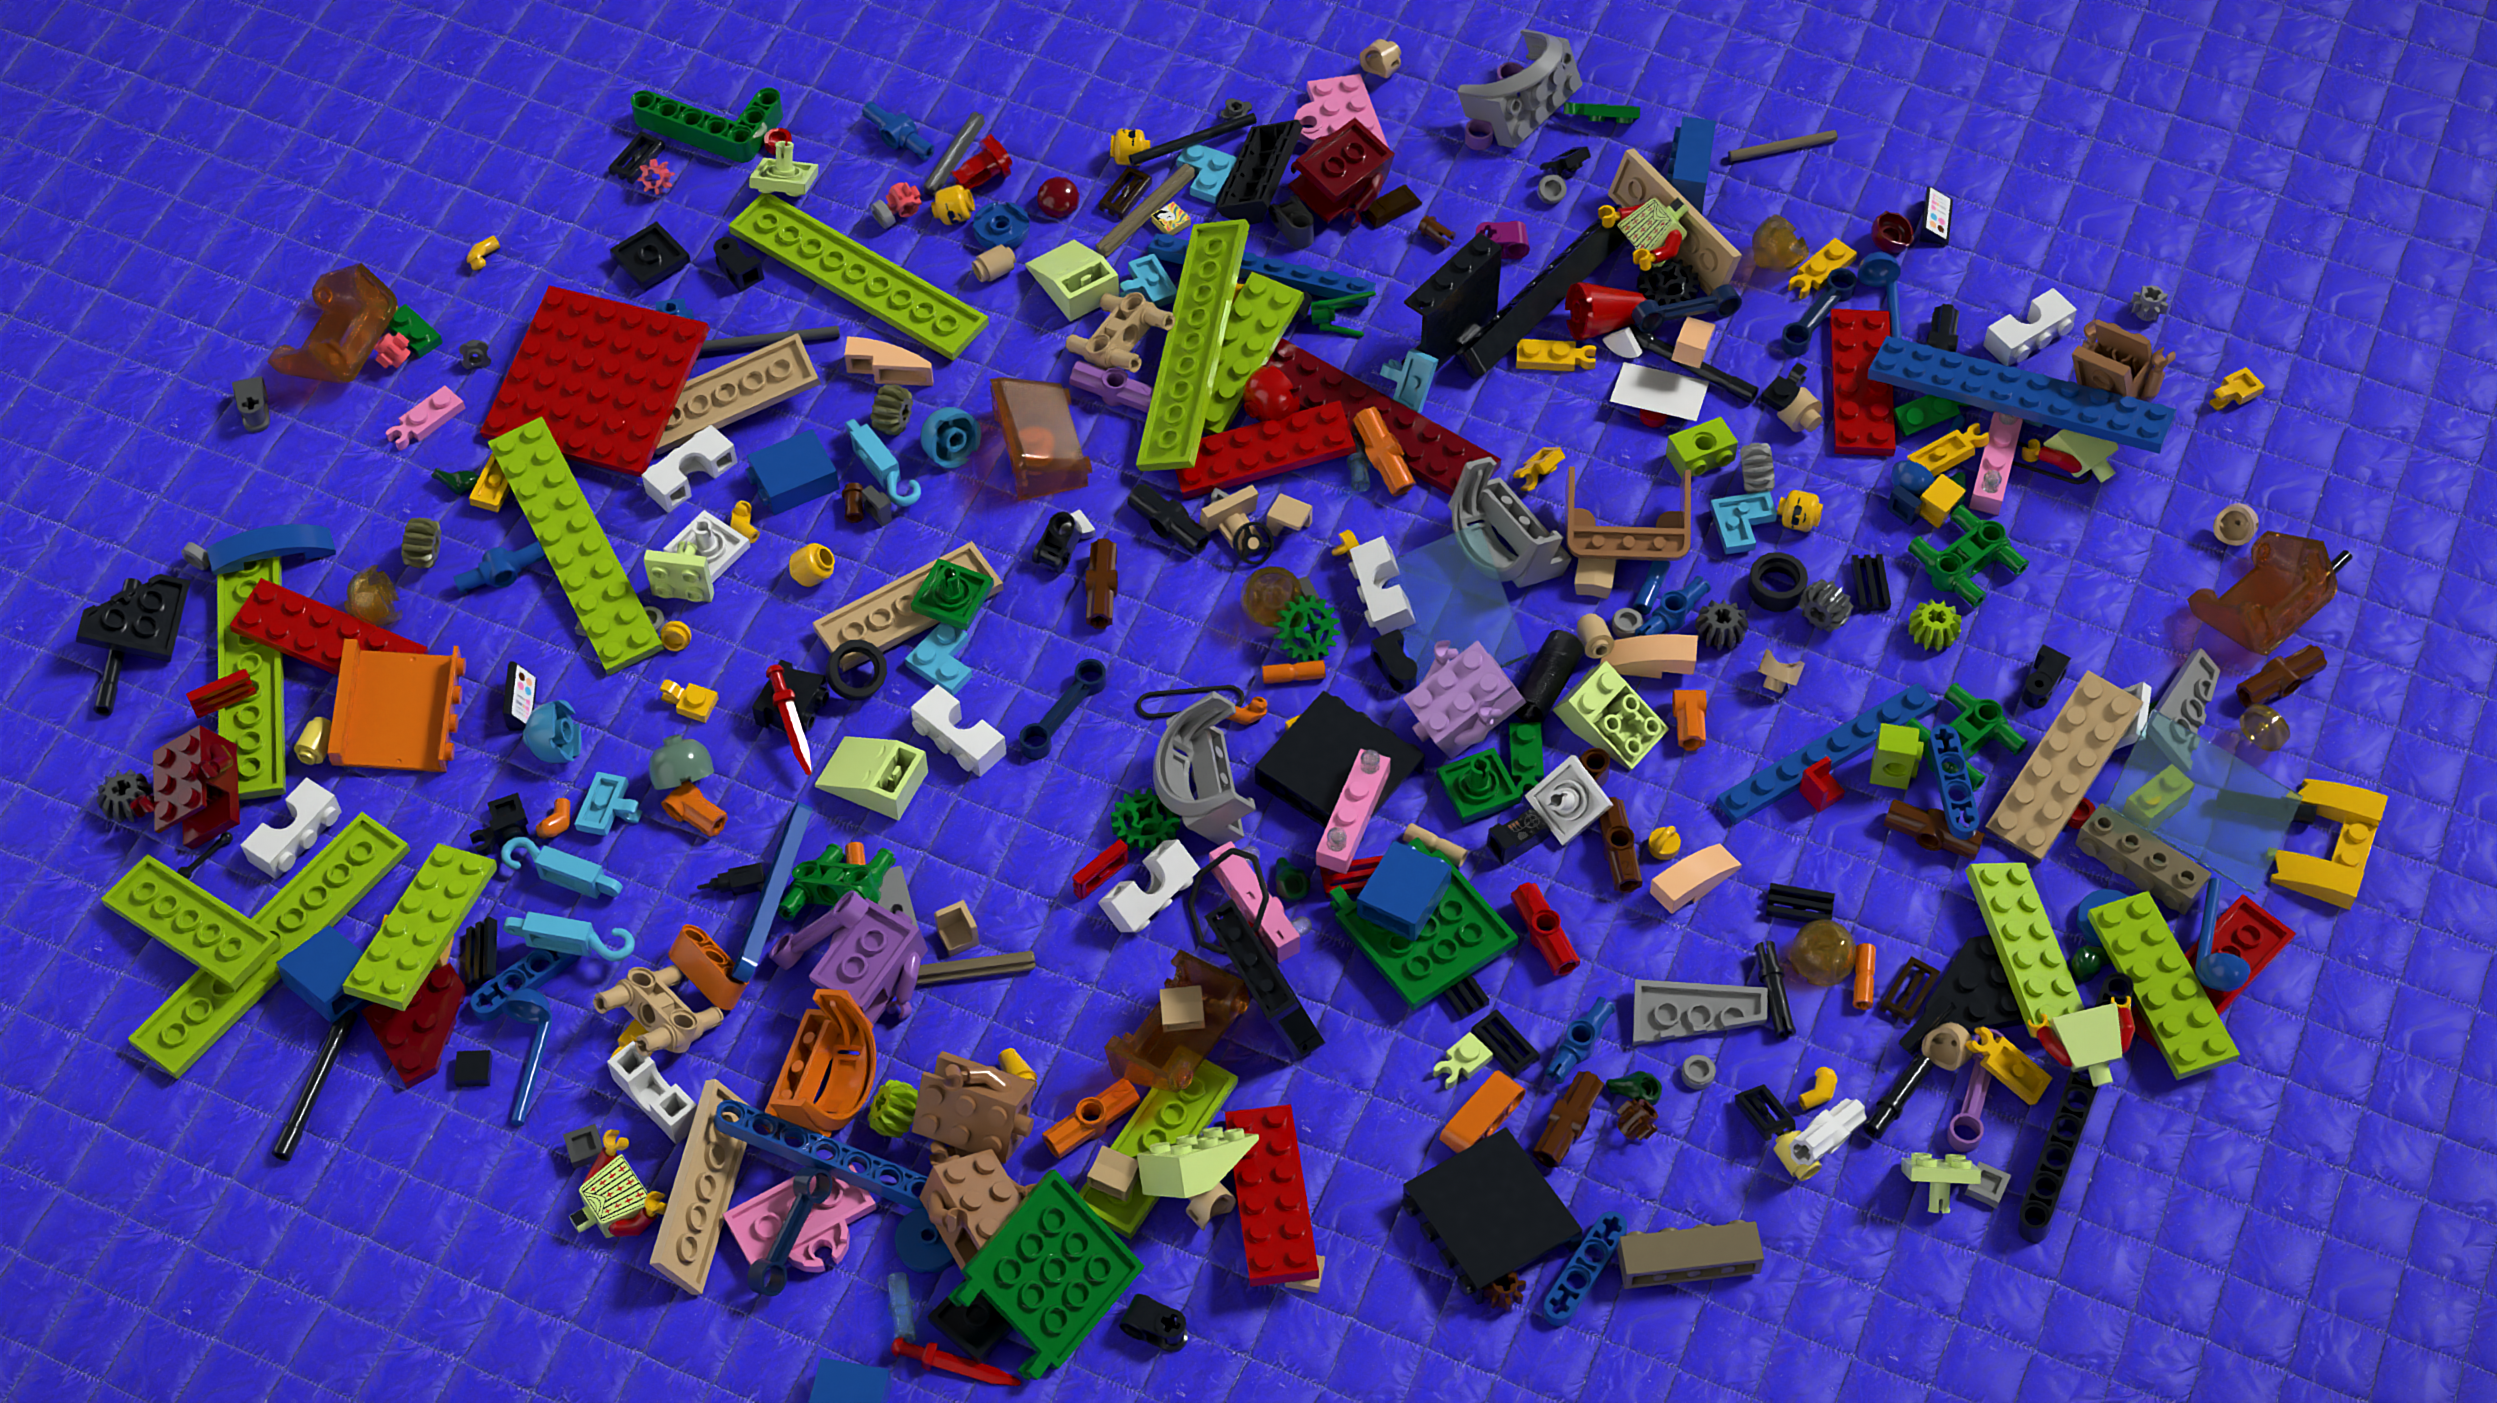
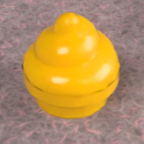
M670 621L661 629L660 637L666 649L680 651L689 645L692 634L685 623Z

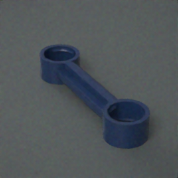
M1845 268L1832 270L1828 275L1824 293L1800 322L1790 323L1784 327L1780 345L1785 353L1791 356H1801L1807 353L1812 333L1829 314L1831 309H1833L1838 301H1847L1853 297L1857 278L1852 271ZM1844 282L1848 284L1849 287L1839 288L1835 286L1833 283ZM1799 336L1805 341L1795 343L1790 341L1788 337Z
M1724 284L1714 289L1706 297L1661 306L1652 299L1642 301L1633 309L1631 316L1641 332L1650 333L1660 328L1664 321L1713 311H1715L1718 317H1729L1739 310L1742 305V299L1732 285Z
M1085 659L1078 663L1075 668L1074 683L1039 723L1029 724L1021 730L1019 735L1020 749L1025 757L1033 760L1046 757L1052 748L1051 737L1087 695L1097 694L1105 688L1106 669L1100 661ZM1087 672H1096L1101 675L1098 680L1093 682H1086L1080 678ZM1033 736H1040L1046 739V742L1038 747H1031L1025 744V741Z
M807 1166L801 1168L795 1175L793 1191L796 1198L766 1259L756 1260L749 1268L747 1282L753 1292L776 1296L784 1289L787 1282V1270L784 1264L814 1203L824 1202L832 1191L833 1183L828 1171ZM815 1176L816 1187L813 1193L810 1194V1182L812 1178ZM768 1268H770L771 1278L767 1286L764 1287V1275Z

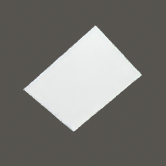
M1624 362L1610 402L1697 421L1710 381Z

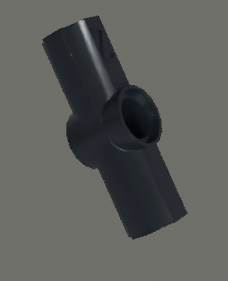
M1942 304L1934 308L1931 331L1929 330L1926 345L1956 352L1959 335H1956L1959 311L1953 305Z
M1138 484L1127 498L1128 505L1146 518L1151 528L1161 538H1172L1193 555H1199L1206 549L1208 542L1211 540V533L1192 520L1187 510L1177 500L1167 501L1146 484Z

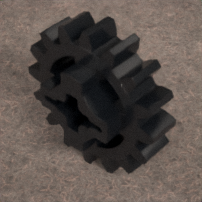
M1671 258L1661 267H1654L1651 264V268L1647 271L1640 269L1636 288H1638V293H1642L1645 299L1655 300L1659 306L1696 299L1700 288L1698 272L1692 273V265L1684 267L1682 259L1675 263Z

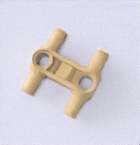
M1139 292L1130 293L1123 298L1105 293L1100 299V307H1102L1103 311L1110 312V315L1090 339L1082 338L1075 334L1070 335L1066 340V348L1070 353L1082 355L1087 362L1105 370L1116 367L1134 373L1141 367V358H1138V354L1130 353V351L1151 326L1167 331L1171 330L1175 325V316L1169 311L1166 312L1158 309L1154 303L1146 301L1143 294Z
M670 965L655 972L644 967H633L629 970L626 978L619 980L612 989L597 993L595 995L596 998L593 1000L595 1009L601 1014L621 1006L624 1007L649 1032L639 1035L637 1037L638 1040L635 1041V1047L642 1056H647L661 1049H667L674 1053H684L689 1049L691 1042L699 1039L703 1032L721 1026V1022L724 1019L722 1011L717 1006H712L702 1012L693 1013L669 989L671 986L678 985L680 983L679 980L682 978L681 971L675 965Z

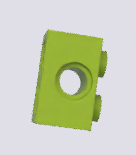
M1718 417L1668 436L1666 456L1681 479L1685 470H1691V477H1697L1708 470L1719 466L1724 467L1735 461L1738 441L1722 417Z
M1881 723L1872 756L1870 784L1901 789L1908 788L1910 777L1916 778L1919 761H1921L1924 742H1918L1919 729Z

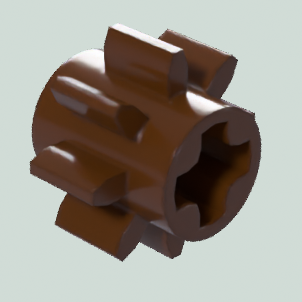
M1635 1099L1631 1102L1627 1100L1617 1109V1112L1621 1115L1617 1121V1127L1628 1139L1635 1140L1638 1138L1640 1141L1643 1138L1648 1139L1658 1130L1654 1124L1658 1114L1654 1107L1646 1100L1640 1099L1638 1102Z
M1517 1271L1483 1289V1296H1491L1492 1309L1498 1306L1505 1308L1509 1312L1510 1306L1514 1302L1517 1304L1523 1303L1521 1292L1526 1288V1281H1518Z

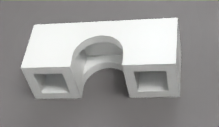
M2052 288L2031 301L2027 320L2031 324L2021 323L2009 314L1988 327L1983 346L2005 366H2010L2015 362H2022L2038 348H2045L2051 340L2060 335L2068 334L2074 327L2077 309L2058 291Z
M709 425L704 430L697 432L682 446L672 450L660 462L650 466L642 474L646 493L670 513L692 496L688 478L686 477L689 473L704 471L716 479L738 463L734 444L716 428Z
M1384 536L1350 549L1353 561L1349 563L1354 578L1360 581L1361 585L1356 588L1362 603H1367L1369 610L1364 611L1370 628L1376 627L1380 635L1383 636L1396 629L1400 630L1415 624L1409 600L1401 586L1398 584L1382 589L1387 580L1400 575L1393 551Z
M938 684L911 707L912 725L920 735H927L934 740L936 746L943 753L947 754L949 752L954 756L964 770H971L981 777L1006 755L1005 737L983 719L969 729L954 727L962 719L960 701Z
M307 777L285 799L295 821L283 829H274L262 822L241 844L248 862L276 880L284 872L292 868L295 860L306 849L311 848L318 836L328 826L333 825L342 813L335 795Z
M1178 839L1163 841L1142 861L1151 875V884L1146 892H1143L1134 881L1119 882L1098 902L1120 932L1137 933L1143 930L1150 923L1149 917L1156 911L1160 912L1168 907L1172 902L1171 897L1177 891L1186 889L1194 882L1193 876L1200 868Z
M634 1041L607 1061L613 1080L675 1144H678L689 1135L698 1107L697 1104L676 1083L670 1087L658 1072L655 1062L648 1055L642 1056L638 1053Z

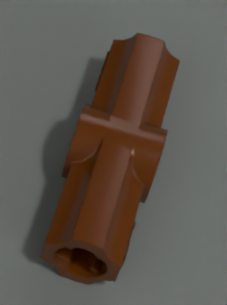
M1102 538L1091 543L1089 570H1086V623L1095 629H1105L1107 626L1113 625L1114 597H1117L1118 572L1116 570L1117 543Z
M2310 644L2285 659L2282 656L2272 659L2262 668L2260 673L2237 685L2235 691L2239 702L2245 708L2248 707L2253 710L2278 695L2281 698L2289 696L2298 689L2304 680L2326 668L2327 661L2324 652L2318 646Z
M1609 797L1613 806L1598 818L1604 843L1603 855L1609 864L1614 890L1620 891L1622 894L1631 893L1637 888L1642 887L1643 883L1634 848V833L1629 827L1624 801L1617 799V797ZM1617 843V844H1622V845H1624V846H1616V845H1614V844Z
M1896 799L1892 801L1883 825L1914 837L1917 844L1927 850L1938 851L1943 848L1971 860H1975L1985 836L1984 833L1976 831L1975 835L1970 839H1958L1950 833L1943 810L1931 808L1924 811Z
M1578 1071L1564 1098L1558 1099L1549 1115L1547 1127L1533 1150V1156L1542 1165L1549 1168H1559L1573 1141L1578 1140L1583 1134L1590 1118V1111L1604 1088V1083L1597 1075L1589 1071Z

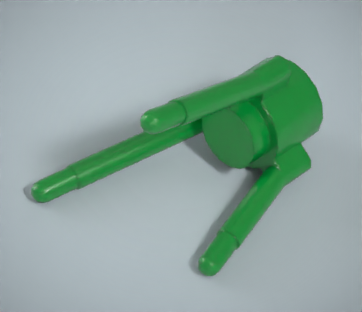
M1362 292L1330 300L1311 302L1312 325H1319L1320 331H1333L1363 337L1364 333L1362 331L1331 325L1330 321H1335V310L1362 306L1349 302L1373 297L1376 295V292Z

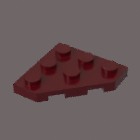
M450 962L427 975L405 1011L378 1003H373L361 1010L365 1020L407 1090L438 1073L442 1062L443 1050L445 1045L449 1043L456 1024L458 1009L465 1000L466 988Z

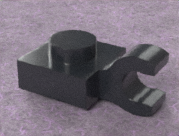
M1573 147L1552 158V161L1542 163L1539 168L1540 170L1550 168L1552 175L1561 177L1564 169L1571 172L1583 166L1582 162L1590 158L1591 155L1588 147Z
M1796 363L1787 379L1778 375L1762 393L1761 401L1777 411L1787 408L1795 400L1800 391V386L1805 382L1806 377L1804 374L1808 368L1800 363Z
M517 809L489 821L490 827L476 830L469 836L472 844L484 842V844L477 846L475 849L478 855L487 856L492 852L496 843L500 848L515 837H526L529 834L522 814Z

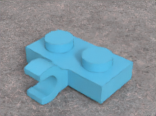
M1155 254L1128 262V271L1133 280H1126L1120 283V287L1123 290L1119 295L1123 298L1130 293L1139 292L1145 296L1148 302L1154 303L1157 308L1175 302L1177 289Z
M1412 348L1408 350L1404 365L1393 359H1390L1388 364L1383 363L1380 375L1398 382L1393 399L1413 411L1421 413L1438 359Z
M596 772L575 821L577 831L607 836L615 816H619L630 823L639 822L642 811L637 810L638 801L623 799L629 785L626 777Z

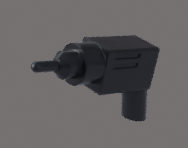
M762 863L730 868L728 872L717 874L718 877L711 878L709 883L698 885L697 889L710 888L713 891L720 890L721 893L732 891L733 896L757 891L761 893L766 875L763 872Z

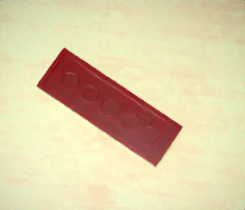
M1831 309L1829 319L1834 454L1894 456L1896 446L1894 413L1892 411L1894 409L1893 385L1867 379L1868 370L1886 336H1890L1889 311Z
M1339 400L1295 412L1282 420H1266L1203 437L1200 440L1194 468L1175 469L1183 499H1188L1213 492L1215 487L1221 490L1357 452L1341 401Z
M262 578L230 624L231 632L339 676L344 639H357L360 650L428 654V647Z
M2244 894L2216 921L2211 954L2228 953L2244 959L2250 966L2251 972L2242 987L2231 992L2216 991L2201 984L2219 1017L2294 940L2296 935L2294 931ZM2199 940L2184 954L2194 973ZM2135 1005L2131 1009L2135 1033L2161 1052Z
M1291 1104L1225 1112L1227 1130L1243 1128L1244 1133L1259 1135V1140L1232 1168L1250 1287L1319 1279V1268Z

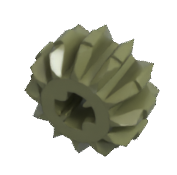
M885 384L883 387H880L877 396L874 397V404L871 406L872 413L870 417L872 419V427L887 435H899L901 432H904L912 414L913 400L911 392L895 384Z
M421 517L411 518L408 521V524L405 526L404 535H402L403 542L401 544V555L405 565L420 569L432 568L435 565L442 542V531L439 522Z

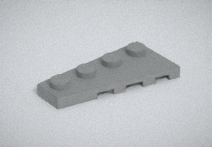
M2202 648L2191 652L2147 719L2145 733L2181 774L2190 771L2192 761L2189 758L2191 752L2196 750L2199 742L2196 735L2199 726L2204 725L2207 716L2204 709L2206 703L2212 700L2220 674V669Z
M1635 979L1632 1046L1765 1024L1767 1021L1768 988Z

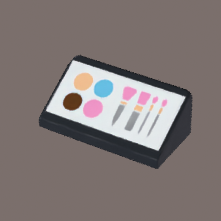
M1927 186L1924 198L1920 241L1948 245L1953 199Z
M510 661L508 664L502 712L509 731L525 729L528 717L535 707L537 689L536 677L514 661Z

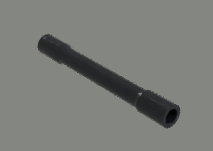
M1633 324L1628 326L1640 348L1651 351L1750 404L1756 398L1759 391L1758 387L1736 376H1731L1703 361L1700 369L1673 361L1671 359L1675 349L1674 346L1656 338L1651 333L1641 332Z
M128 578L124 580L122 591L130 587L135 589L143 584L137 579ZM109 649L102 682L98 687L93 708L94 712L99 715L108 716L113 713L118 692V680L125 655L124 652Z
M349 1009L332 1023L328 1032V1038L289 1121L283 1127L272 1150L274 1157L283 1161L291 1160L302 1137L305 1124L335 1060L357 1020L358 1015L353 1010Z

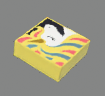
M1172 202L1151 215V222L1164 234L1173 236L1190 226L1191 218L1177 204Z

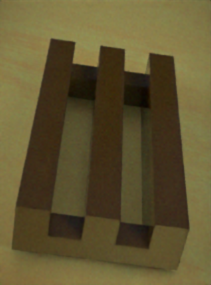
M1128 166L1100 200L1099 210L1104 212L1107 209L1110 215L1114 216L1116 213L1118 218L1123 220L1151 186L1152 176ZM1132 176H1134L1133 180L1129 183V185H1126V187L1122 190V194L1118 197L1114 204L1111 203L1113 199L1117 196V194L1121 191V189L1125 186V184L1129 181V179Z
M1911 956L1882 1002L1880 1010L1884 1013L1889 1011L1892 1013V1017L1896 1019L1901 1017L1904 1019L1903 1023L1910 1025L1939 978L1941 971ZM1914 967L1918 968L1919 971L1898 1005L1893 1004V1000ZM1926 973L1929 974L1930 977L1909 1011L1905 1010L1906 1004Z

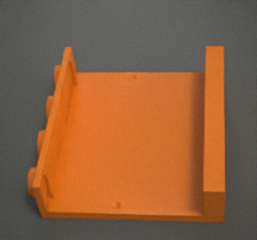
M344 639L327 751L331 765L447 773L448 761H453L455 752L454 743H451L452 733H457L458 714H455L456 704L460 705L462 701V686H458L459 677L465 676L466 658H461L459 646L453 647L452 655L443 656L360 650L357 639Z

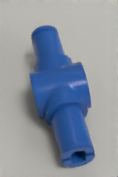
M869 101L863 107L862 116L878 126L880 136L888 147L897 149L901 146L904 149H910L924 161L932 157L935 150L934 146L918 135L914 121L907 114L899 113L896 116L891 112L887 113L872 101Z
M539 541L515 552L513 550L507 551L502 547H496L483 555L482 562L478 563L479 567L453 576L460 594H464L483 584H487V586L492 584L494 587L504 588L517 580V573L522 572L521 568L545 560L546 557Z
M1697 576L1683 590H1671L1664 593L1661 597L1660 606L1652 612L1650 619L1635 630V635H1657L1663 631L1681 628L1685 624L1686 615L1694 609V604L1706 593L1710 592L1711 586L1706 579L1703 581V577Z
M1598 997L1596 1003L1585 1017L1583 1016L1572 1021L1568 1025L1566 1038L1559 1046L1558 1055L1545 1070V1074L1549 1079L1552 1080L1557 1076L1555 1082L1562 1084L1575 1064H1579L1581 1061L1587 1060L1592 1056L1595 1042L1602 1033V1026L1616 1010L1612 1002L1608 1001L1604 1005L1606 998ZM1583 1038L1587 1042L1580 1043L1575 1041L1574 1039Z

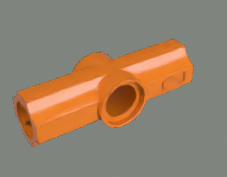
M1373 406L1357 413L1352 420L1366 444L1365 452L1373 466L1380 471L1391 494L1396 497L1412 490L1416 482L1402 457L1404 456L1403 450L1395 436L1389 433L1380 412Z
M1122 1078L1096 1097L1082 1099L1077 1104L1074 1112L1042 1133V1138L1050 1152L1055 1157L1061 1159L1086 1140L1101 1137L1106 1132L1109 1124L1141 1103L1140 1097L1129 1080ZM1090 1115L1099 1117L1094 1121L1085 1120Z

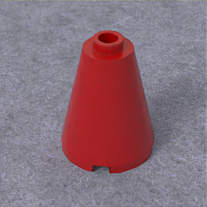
M1585 282L1571 284L1565 301V310H1570L1571 319L1566 320L1570 335L1575 340H1586L1627 327L1630 324L1634 325L1636 323L1632 319V311L1639 303L1647 299H1645L1642 293Z

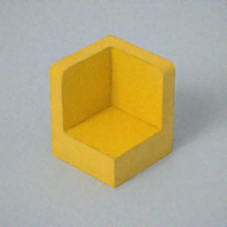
M1941 474L1921 495L1920 500L1923 502L1919 515L1939 529L1946 522L1951 508L1964 495L1965 489L1944 474Z

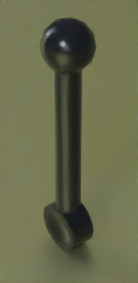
M230 832L222 833L219 841L188 867L179 868L177 873L186 879H190L191 872L222 845L231 843L233 835Z

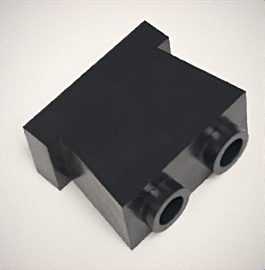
M780 660L778 665L784 669L782 675L787 689L793 690L795 694V701L793 703L805 733L806 730L810 731L813 727L816 713L820 706L824 707L829 699L830 690L827 687L825 675L793 669L792 663ZM769 678L752 706L755 723L764 728L771 724L786 732L779 708L773 705V694L775 691Z

